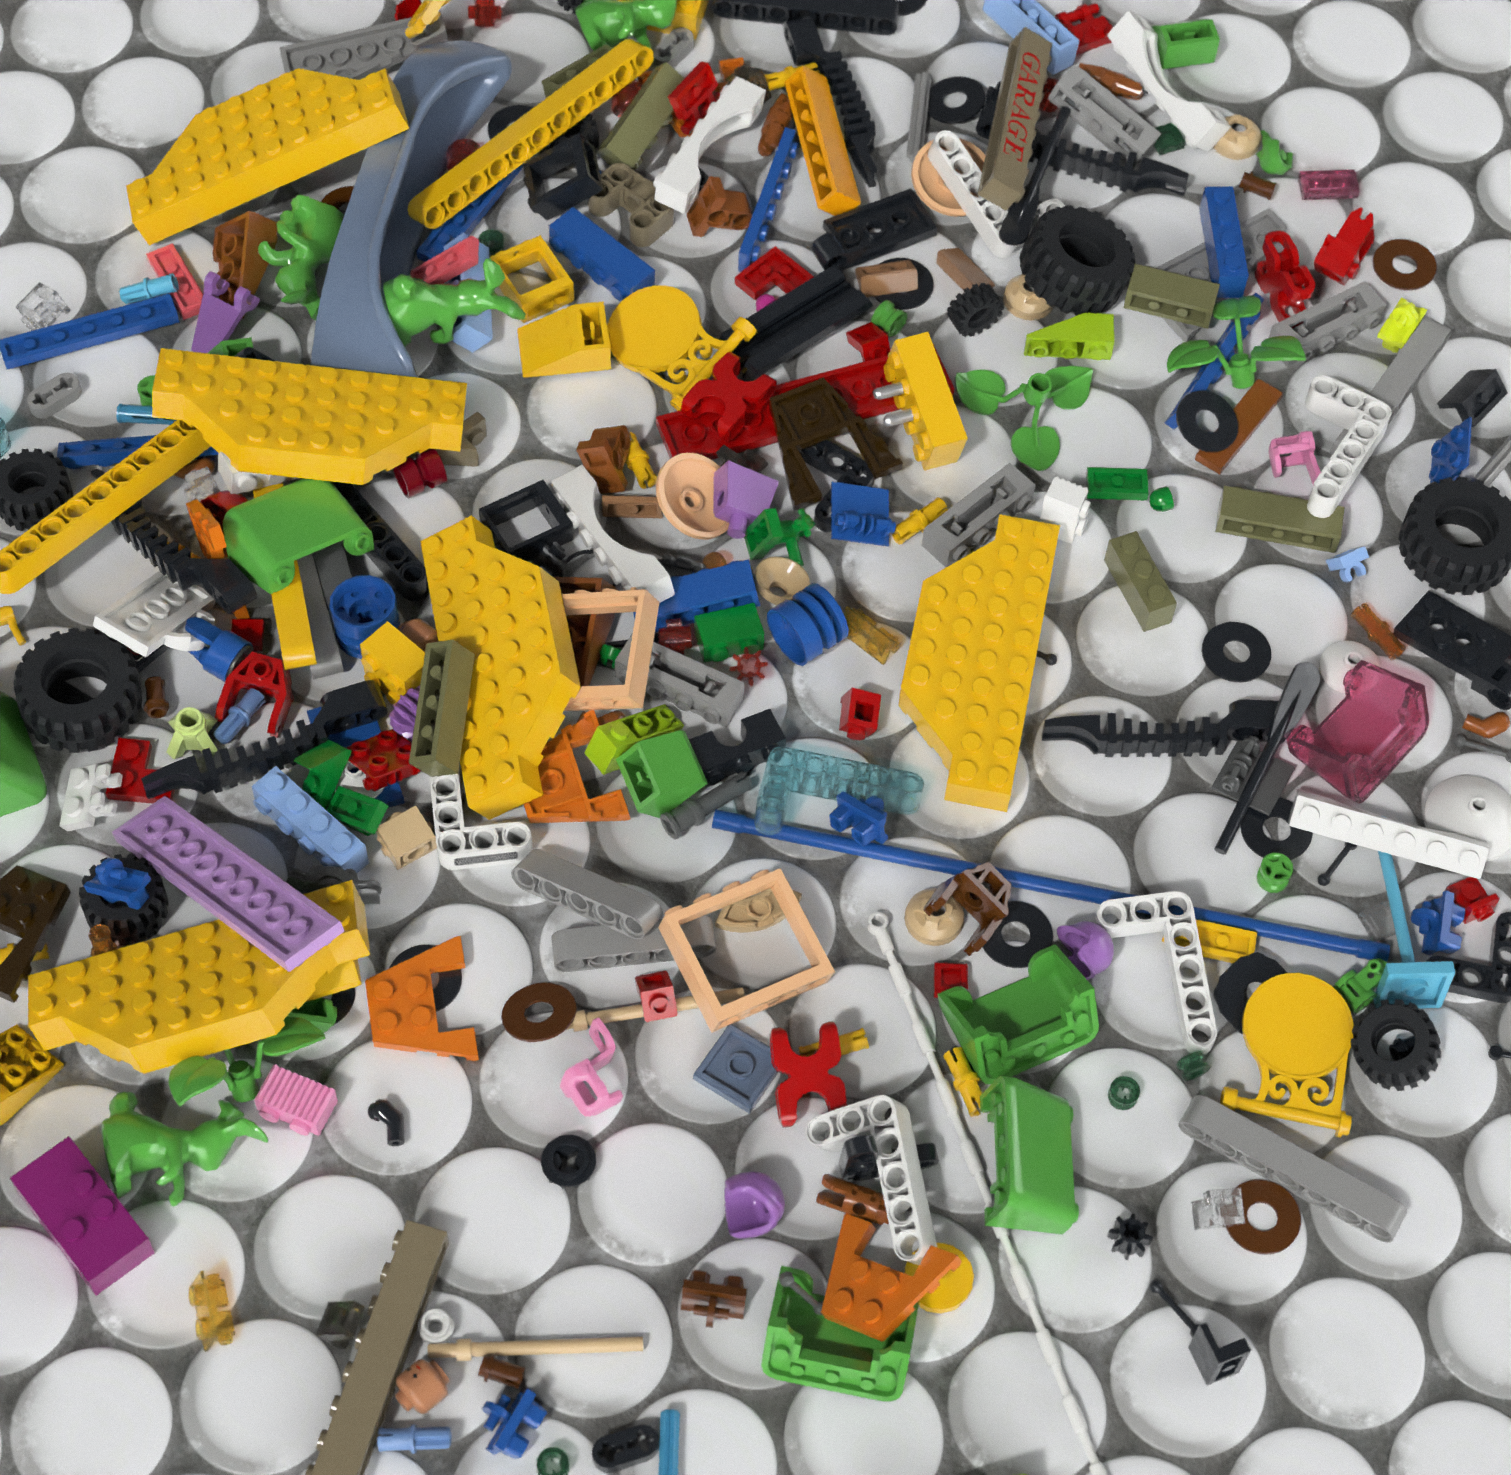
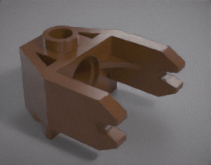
M986 862L972 869L964 870L941 883L925 904L923 911L930 916L934 911L937 912L952 896L980 924L964 947V951L971 956L974 951L978 952L988 942L1002 922V919L1008 915L1007 903L1010 899L1012 884L990 862ZM982 882L988 883L990 886V890H988L982 884Z

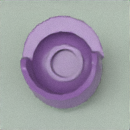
M1081 921L1073 925H1062L1057 928L1059 940L1072 952L1071 957L1068 959L1087 980L1094 978L1095 975L1109 967L1113 960L1114 944L1105 928L1090 921Z

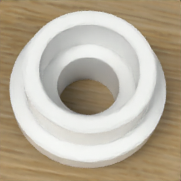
M434 1308L426 1311L420 1317L418 1331L421 1338L429 1344L444 1343L453 1334L454 1322L447 1311ZM434 1323H440L443 1325V1328L439 1332H432L430 1326Z

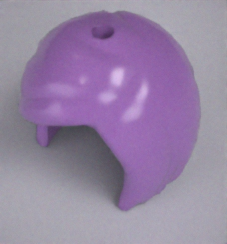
M751 1171L733 1175L725 1180V1215L728 1232L732 1237H758L768 1233L777 1226L785 1210V1200L780 1186L774 1179L765 1173Z

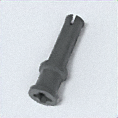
M741 771L738 775L696 800L687 799L682 803L681 807L671 813L664 812L661 814L660 820L665 831L672 839L676 840L681 836V832L693 825H701L705 820V816L743 793L752 790L753 785L750 778L743 779L747 774Z

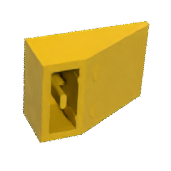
M604 301L573 304L517 329L523 378L611 370L610 342Z
M17 1024L0 1033V1126L12 1118L64 1067V1064L48 1050L44 1051L39 1042Z

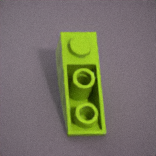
M1082 313L1026 335L1023 355L1039 358L1060 357L1065 359L1111 360L1114 346V314Z
M663 704L597 726L584 753L605 775L620 769L616 759L637 742L683 729L684 724Z

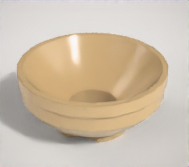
M1241 115L1224 117L1230 126L1241 124L1246 130L1238 132L1231 127L1213 147L1215 151L1226 158L1234 160L1247 159L1253 156L1261 144V131L1252 120Z
M1021 274L1012 278L1007 283L1003 295L1004 305L1012 315L1024 320H1038L1051 313L1054 306H1049L1046 304L1045 299L1042 297L1038 298L1034 292L1027 291L1023 287L1026 284V275Z
M769 557L762 560L757 565L754 573L757 592L774 605H778L786 599L792 600L793 595L802 591L810 584L809 576L804 568L797 562L784 557ZM778 587L785 592V595H774L769 588Z
M937 888L925 889L915 894L910 899L904 916L906 928L912 937L923 944L931 946L950 943L960 934L964 924L963 907L952 896L943 905L946 910L943 915L928 916L923 911L925 904Z

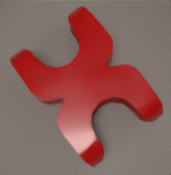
M1272 231L1266 234L1262 246L1266 260L1257 263L1254 275L1261 291L1264 294L1270 293L1271 309L1278 322H1281L1290 317L1285 312L1287 307H1291L1295 314L1306 310L1303 300L1312 297L1315 281L1307 266H1299L1298 249L1290 235L1285 231ZM1272 242L1280 243L1284 250L1278 252ZM1304 321L1292 326L1291 328H1295L1296 326L1303 324Z
M728 352L713 366V380L703 379L698 381L682 400L681 413L690 419H696L706 412L720 414L721 418L718 421L717 436L725 442H730L745 428L746 413H759L769 403L770 398L775 394L777 381L767 374H763L754 381L745 382L738 379L740 357L732 352Z
M830 1021L825 1022L820 1027L818 1049L813 1055L808 1057L799 1056L791 1049L788 1034L784 1029L780 1027L772 1028L769 1034L771 1063L777 1072L788 1076V1079L780 1083L775 1090L777 1113L781 1126L786 1128L795 1124L798 1100L803 1094L808 1092L818 1093L822 1096L827 1105L828 1112L847 1106L844 1082L840 1077L828 1073V1070L836 1066L841 1059V1047L836 1024Z

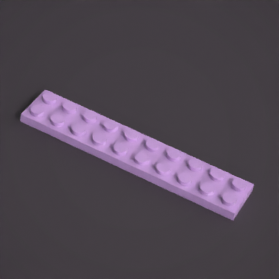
M163 796L112 832L116 842L133 855H136L137 858H145L148 861V865H152L157 873L288 972L304 963L306 959L330 944L333 939L344 932V928L338 919L166 796Z

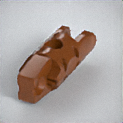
M1079 63L1078 66L1082 70L1086 71L1118 99L1119 97L1135 101L1142 99L1144 91L1138 81L1135 82V80L1126 78L1127 75L1101 66Z
M781 93L770 108L761 129L762 135L757 147V151L761 156L768 157L772 154L773 150L779 145L785 127L789 128L792 121L791 105L788 96L784 93Z
M830 1174L823 1175V1186L836 1193L845 1195V1197L822 1191L818 1193L816 1199L818 1204L875 1224H889L883 1193Z

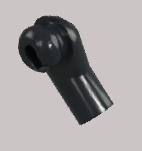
M378 1099L375 1103L370 1104L368 1107L370 1119L375 1121L381 1120L387 1125V1144L389 1146L403 1145L405 1143L403 1114L388 1100Z

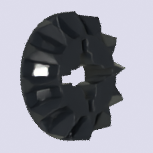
M576 1135L559 1136L550 1141L542 1152V1172H544L550 1183L559 1185L562 1189L573 1186L578 1188L580 1184L590 1180L594 1169H596L595 1151L591 1144L582 1137ZM577 1155L575 1158L577 1169L568 1166L566 1169L561 1170L563 1162L560 1156L570 1159L572 1156L575 1157Z

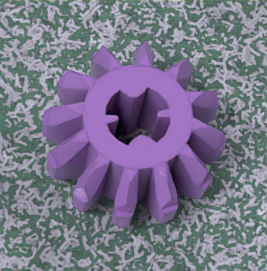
M420 686L415 689H408L404 696L400 695V700L393 704L394 709L389 714V724L393 727V730L411 742Z

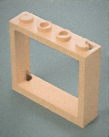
M636 587L624 591L606 588L602 592L576 590L571 594H562L566 616L636 612L625 685L581 686L575 699L570 698L564 711L643 708L659 601L648 590H638Z
M781 868L769 872L768 869L762 870L753 875L750 881L743 884L740 881L733 882L722 889L723 892L714 896L711 893L704 894L693 901L694 904L685 908L682 905H677L664 913L665 916L658 927L711 1033L826 984L835 973ZM771 888L812 968L721 1006L680 925Z

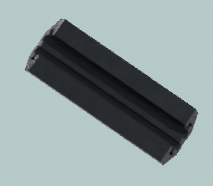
M835 265L829 267L746 318L755 327L757 333L749 342L742 340L732 352L740 357V373L737 378L745 382L754 381L874 305L860 290L858 291L846 280V276ZM732 328L721 333L719 340H727L734 332Z

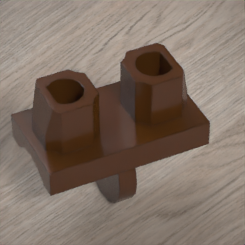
M693 1270L689 1280L684 1279L680 1310L691 1311L693 1315L706 1316V1327L713 1328L715 1318L728 1320L729 1317L736 1319L744 1318L747 1289L743 1286L742 1277L729 1275L724 1277V1283L720 1285L710 1283L711 1275L706 1271Z

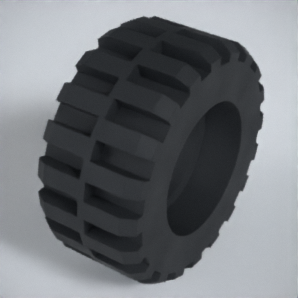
M1073 206L1057 207L1042 214L1026 239L1019 257L1022 275H1026L1025 282L1029 287H1033L1034 294L1038 298L1042 297L1045 299L1046 304L1049 306H1056L1060 308L1061 312L1067 314L1074 312L1076 316L1082 313H1102L1109 310L1117 302L1130 281L1136 263L1130 240L1125 239L1126 234L1122 229L1118 230L1115 227V223L1110 219L1106 220L1101 217L1102 214L1096 211L1092 213L1084 207H1078L1077 209Z
M1457 477L1456 480L1445 478L1440 479L1439 484L1432 482L1426 485L1424 490L1419 491L1414 496L1402 523L1398 540L1400 541V554L1402 557H1405L1404 563L1409 570L1414 569V576L1421 582L1425 580L1429 583V587L1435 590L1437 588L1444 589L1447 594L1454 595L1455 592H1461V595H1473L1474 590L1477 593L1488 591L1490 586L1498 585L1503 577L1507 576L1511 568V501L1507 496L1502 497L1499 494L1500 490L1494 486L1489 488L1483 485V481L1477 479L1475 482L1468 481V477ZM1446 524L1463 526L1474 532L1481 539L1484 546L1478 548L1457 546L1445 539L1437 527Z
M78 628L68 629L69 632L60 634V631L50 634L51 638L47 640L42 638L34 644L35 649L33 651L28 649L22 656L23 663L20 662L17 665L15 671L16 679L13 681L14 692L24 725L29 733L35 735L36 740L42 744L49 742L50 747L58 751L68 748L69 753H80V749H88V752L98 750L97 746L105 744L107 747L116 742V736L123 737L130 730L129 724L136 722L139 716L138 710L142 707V689L135 659L132 654L128 653V649L124 644L119 641L115 642L114 638L107 636L104 632L102 635H98L97 630L86 628L85 632L79 631ZM75 677H93L107 684L97 697L81 704H64L50 697L59 684Z

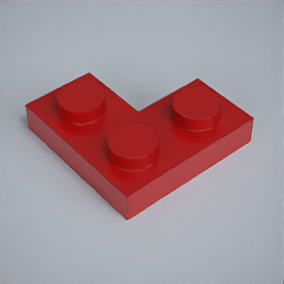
M774 246L736 275L734 284L752 299L756 300L774 285L787 294L814 276L778 247Z
M118 738L110 774L120 773L123 775L121 787L107 788V799L153 804L163 796H166L173 801L175 790L147 799L141 778L156 771L155 769H147L152 750L151 741Z

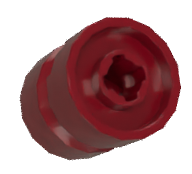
M432 448L422 453L416 452V458L414 459L407 456L406 462L393 468L398 485L408 499L423 493L425 486L433 489L448 481L443 462L437 451Z

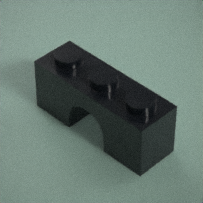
M771 709L741 719L740 736L743 742L739 745L725 746L716 739L713 731L689 739L708 782L706 785H715L725 777L738 774L741 771L746 773L756 765L764 762L772 763L782 755H785L786 737Z

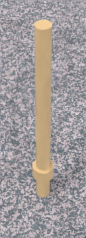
M743 987L714 992L720 1004L730 1003L745 996ZM693 995L675 998L677 1012L699 1008ZM642 1004L585 1013V1010L576 1011L573 1022L566 1030L573 1029L574 1032L587 1030V1026H591L593 1019L598 1017L603 1024L644 1017Z
M643 1337L471 1342V1339H457V1343L428 1344V1358L457 1357V1361H471L472 1357L492 1356V1354H496V1356L643 1351Z

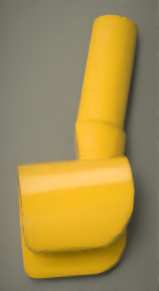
M0 607V626L9 624L10 630L20 646L24 645L26 640L18 628L12 607Z

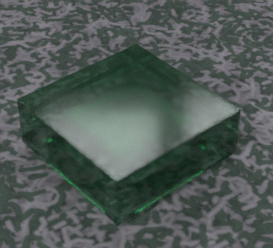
M1168 123L1155 127L1161 135L1153 146L1160 156L1185 148L1186 141L1176 125Z

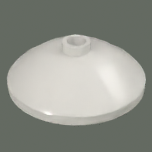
M1461 775L1442 781L1431 791L1423 812L1426 828L1457 833L1486 841L1490 848L1486 862L1503 856L1511 849V797L1499 785L1481 777ZM1473 806H1477L1482 810H1476Z

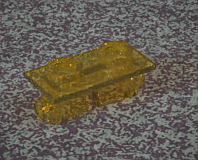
M846 606L843 614L849 629L847 638L882 665H885L890 652L896 653L901 646V643L898 642V637L896 635L893 636L883 627L878 629L876 627L877 623L865 615L863 610H856Z
M200 1271L189 1286L188 1296L190 1305L195 1306L196 1336L199 1340H202L204 1352H207L214 1341H219L221 1346L231 1344L236 1333L231 1311H217V1307H226L229 1304L224 1279H220V1275L217 1273L205 1277L204 1271Z

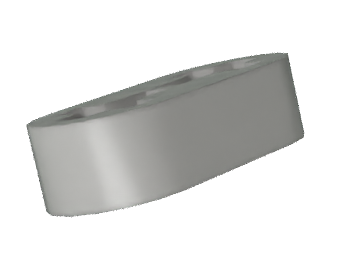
M676 28L671 31L653 49L654 67L656 68L667 62L675 68L692 52L694 47L693 33L687 28Z
M62 373L34 389L27 397L32 415L37 418H47L75 402L82 394L79 379L72 373Z

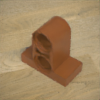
M710 176L686 215L693 236L704 237L709 227L730 230L747 229L753 212L745 193L724 190L720 177Z
M625 425L594 429L590 440L578 443L576 451L585 469L596 481L600 494L626 491L628 482L622 470L630 449V434Z

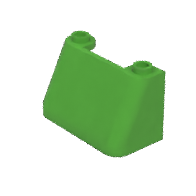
M303 478L231 508L223 519L228 559L251 582L269 594L284 589L293 581L295 576V560L343 540L345 550L355 556L374 550L371 530L331 481Z
M0 691L1 817L36 805L47 794V786L24 721L21 718L18 704L13 697Z
M1056 944L1042 949L1032 956L1028 963L1029 977L975 1000H972L970 992L961 986L953 987L937 994L942 1013L960 1046L963 1048L972 1068L985 1084H992L1001 1075L1009 1077L1017 1075L1086 1045L1096 1037L1099 1030L1094 987Z
M1001 1075L980 1095V1112L989 1113L987 1115V1122H994L996 1182L990 1186V1193L995 1194V1203L993 1207H986L984 1209L985 1226L1063 1235L1070 1229L1072 1224L1077 1222L1079 1216V1206L1075 1203L1071 1141L1073 1108L1069 1106L1068 1100L1015 1077Z
M781 1266L779 1276L783 1272H791L794 1281L815 1300L824 1301L825 1295L812 1293L814 1284L812 1277L808 1273L800 1269ZM778 1277L767 1326L761 1363L762 1370L770 1378L882 1402L895 1401L903 1393L919 1301L913 1306L915 1311L884 1342H881L827 1320L823 1315L815 1314L813 1306L790 1286H782Z

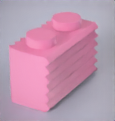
M273 1065L254 1099L259 1115L262 1118L273 1123H277L278 1120L287 1122L293 1131L307 1136L309 1132L318 1136L321 1134L338 1101L336 1092L332 1087H327L277 1065Z

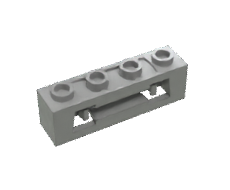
M1076 64L1057 82L1048 97V100L1059 109L1062 106L1068 107L1071 110L1069 117L1113 153L1115 151L1122 153L1121 159L1124 162H1127L1130 151L1137 153L1134 167L1151 150L1161 135L1150 123H1147L1129 106L1125 105ZM1070 98L1075 102L1074 106L1076 108L1080 106L1082 109L1080 112H1077L1065 101ZM1116 136L1120 139L1119 143L1122 144L1124 142L1131 148L1129 152L1114 142Z
M1364 281L1272 325L1269 338L1275 336H1293L1297 338L1301 343L1307 361L1312 355L1321 351L1326 352L1343 340L1349 341L1358 333L1377 327L1382 321L1386 304L1371 286ZM1357 295V297H1356L1355 299H1352V300H1350V301H1348V302L1345 303V300L1350 299V298H1352V297H1354V296ZM1304 321L1303 324L1298 325L1293 329L1291 328L1292 326ZM1305 361L1282 362L1288 368L1296 363H1304Z
M1011 463L1007 464L925 527L921 546L945 567L950 566L967 556L969 551L976 545L981 546L990 538L991 534L997 530L999 514L1014 517L1020 511L1022 513L1027 511L1034 502L1035 484ZM996 498L995 504L990 507L991 501ZM967 525V530L961 533L963 527Z
M632 634L615 660V677L624 684ZM653 642L652 652L660 655V658L651 654L646 692L654 698H662L674 703L680 710L696 713L709 723H718L727 727L744 699V682ZM707 677L724 684V686H721L708 680Z

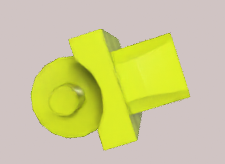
M1401 297L1378 333L1377 337L1383 340L1382 347L1394 353L1402 349L1425 317L1427 309L1415 307L1413 303Z

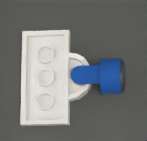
M160 571L97 614L93 623V627L144 657H147L162 645L175 650L186 651L203 665V670L223 682L226 681L227 676L251 652H254L251 642L228 629L222 631L214 626L215 618L207 611L214 607L216 601L203 588L193 585L182 591L178 582L172 583L168 579L167 574L163 575Z

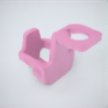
M1304 431L1294 436L1279 437L1271 440L1269 458L1274 478L1280 477L1283 467L1306 465L1314 485L1321 471L1314 455L1316 447L1312 431ZM1292 453L1290 456L1280 457V454Z
M599 1017L593 1019L589 1035L601 1054L591 1061L587 1058L570 1067L564 1073L560 1083V1088L564 1095L571 1098L578 1110L587 1117L598 1115L619 1104L623 1097L620 1090L609 1094L603 1081L596 1073V1071L611 1061L616 1049L612 1035ZM598 1031H600V1033L602 1034L605 1040V1044L600 1039ZM583 1081H587L598 1097L596 1101Z

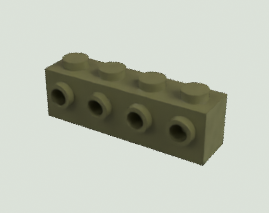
M667 62L654 68L600 145L596 154L610 166L616 163H624L635 171L643 161L641 155L646 149L649 150L658 140L657 132L660 128L664 129L672 120L673 115H671L673 108L668 96L684 80V77Z
M1224 486L1218 506L1215 532L1335 553L1342 535L1345 507L1337 506L1329 517L1318 518L1308 511V500L1300 497L1292 498L1275 495L1271 492H1258L1241 487Z
M454 640L426 644L409 764L431 777L458 774L475 654Z

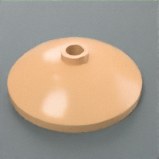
M959 138L982 172L986 155L974 144ZM932 140L919 150L913 161L911 178L914 189L920 199L934 211L947 216H967L949 188L944 185L945 182L928 158V150L934 141ZM940 146L941 149L948 151L946 148ZM955 169L958 173L963 174L960 170ZM971 192L973 196L978 197L976 193Z
M695 453L678 454L662 466L656 480V495L663 514L676 529L692 538L708 540L725 533L728 530L729 523L716 518L713 514L714 472L720 466L711 459Z

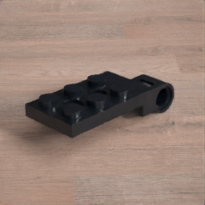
M912 188L823 220V229L826 233L819 236L813 242L811 251L824 271L833 265L842 271L937 235L938 227ZM895 218H899L900 220H905L906 222L898 224L893 222L892 220ZM873 227L875 229H880L881 231L878 233H871L867 229Z
M1428 590L1394 628L1393 636L1471 680V689L1485 696L1495 707L1509 710L1511 708V665L1508 662L1511 660V636ZM1439 624L1445 629L1434 631L1429 626ZM1466 639L1471 645L1461 646L1456 643V640Z

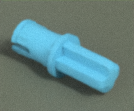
M171 273L151 280L148 277L144 278L143 282L121 287L119 293L121 301L129 304L178 292L179 284L176 276Z

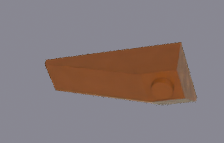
M249 210L215 227L213 260L219 264V271L216 274L230 284L228 290L218 297L220 300L234 306V296L240 286L249 290L250 294L255 296L269 264L260 256L258 246L261 242L267 241L270 247L275 250L278 241L277 222Z
M554 577L559 581L562 594H571L576 590L602 592L606 588L619 591V589L603 578ZM615 613L566 616L580 686H589L600 659L602 645L607 640Z

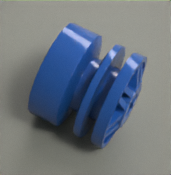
M361 575L346 579L335 588L330 596L329 607L334 623L336 640L340 649L349 656L362 659L360 644L387 621L395 628H398L400 625L394 591L381 578Z
M816 583L809 584L802 591L793 595L792 600L786 599L767 612L768 627L775 642L792 662L800 666H804L822 654L823 648L830 649L848 636V624L842 609L834 597L825 588Z

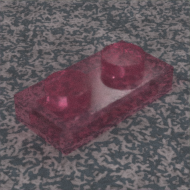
M1355 169L1300 171L1298 175L1302 200L1357 198L1360 191Z

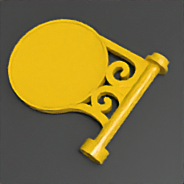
M663 285L642 288L627 296L614 309L607 325L610 350L615 359L625 368L638 372L670 393L672 397L670 404L677 411L681 410L683 398L698 381L703 379L709 380L715 363L726 353L733 352L742 340L749 342L757 333L755 327L743 317H738L731 325L734 332L727 340L722 341L713 338L703 329L701 316L694 301L683 291ZM712 347L718 349V351L713 355V357L708 360H701L696 357V352L699 349H705L699 351L701 357L704 359L709 358L712 355ZM681 368H685L689 373L686 378L684 370H681L679 374H676V372ZM667 370L670 379L680 384H672L655 373Z
M1302 973L1281 974L1262 983L1250 996L1242 1016L1243 1038L1260 1071V1088L1255 1099L1238 1096V1089L1224 1086L1219 1103L1234 1112L1236 1109L1336 1130V1137L1348 1136L1351 1129L1352 1116L1346 1115V1111L1341 1110L1348 1053L1351 1048V1039L1354 1037L1352 1033L1354 1023L1350 1009L1340 993L1327 982ZM1337 1069L1331 1103L1323 1107L1317 1106L1309 1099L1308 1089L1312 1087L1320 1089L1321 1094L1314 1093L1311 1096L1314 1102L1321 1103L1326 1100L1329 1094V1086L1320 1078ZM1269 1072L1275 1075V1077H1273L1271 1080ZM1295 1081L1303 1082L1299 1089ZM1277 1084H1285L1289 1088L1290 1097L1284 1105L1264 1101L1267 1094L1275 1100H1280L1284 1097L1285 1089L1281 1088L1277 1091L1275 1088Z

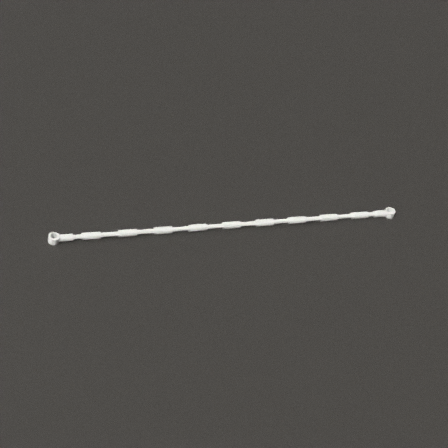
M874 912L868 918V931L876 936L882 954L887 957L890 965L888 969L900 998L904 999L913 1022L912 1029L923 1056L927 1057L937 1081L935 1086L947 1115L951 1116L961 1141L959 1146L972 1177H975L986 1203L984 1208L993 1207L995 1201L984 1178V1168L973 1141L969 1140L958 1113L960 1109L948 1080L944 1079L934 1054L936 1052L925 1022L919 1017L911 997L912 990L901 963L897 962L894 955L895 948L887 931L888 919L885 914ZM880 921L883 925L876 927L872 922ZM992 1227L996 1238L1000 1239L1011 1268L1009 1270L1022 1302L1026 1303L1037 1330L1035 1335L1049 1368H1052L1064 1397L1062 1399L1063 1405L1075 1434H1078L1091 1465L1089 1467L1092 1475H1107L1102 1462H1099L1088 1436L1087 1430L1089 1428L1076 1396L1072 1395L1060 1364L1062 1361L1049 1329H1045L1034 1302L1035 1295L1024 1267L1017 1260L1008 1237L1010 1234L1008 1228Z

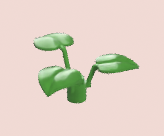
M1249 295L1239 299H1225L1214 305L1212 312L1214 318L1219 320L1235 318L1238 353L1231 357L1229 364L1217 345L1210 346L1206 340H1193L1179 344L1171 351L1167 360V371L1170 373L1180 368L1205 365L1215 361L1218 357L1225 368V374L1231 377L1232 386L1237 389H1244L1255 383L1256 361H1306V355L1300 341L1293 336H1275L1263 340L1261 346L1253 348L1251 358L1243 352L1240 317H1252L1261 310L1259 298Z
M1063 366L1050 369L1045 374L1035 373L1029 378L1027 384L1021 383L1019 388L1002 397L1005 393L1004 381L998 374L989 370L957 372L955 375V386L962 403L969 410L982 415L993 414L998 407V402L1005 403L1023 392L1026 402L1034 406L1032 428L1021 427L1017 429L1011 439V449L1022 463L1037 471H1044L1055 462L1060 449V441L1053 428L1049 426L1037 428L1040 408L1046 399L1050 398L1053 399L1057 407L1073 410L1081 407L1089 395L1093 369L1081 366Z
M299 1017L286 1018L283 1020L285 1026L277 1035L267 1037L258 1042L254 1068L244 1060L235 1062L230 1049L224 1050L230 1065L228 1072L225 1063L217 1060L215 1057H211L208 1060L202 1056L189 1057L176 1064L169 1074L171 1094L176 1103L181 1107L190 1098L213 1088L224 1080L235 1101H251L255 1099L260 1090L257 1078L262 1077L260 1069L263 1053L267 1056L284 1055L326 1039L325 1034L306 1019Z

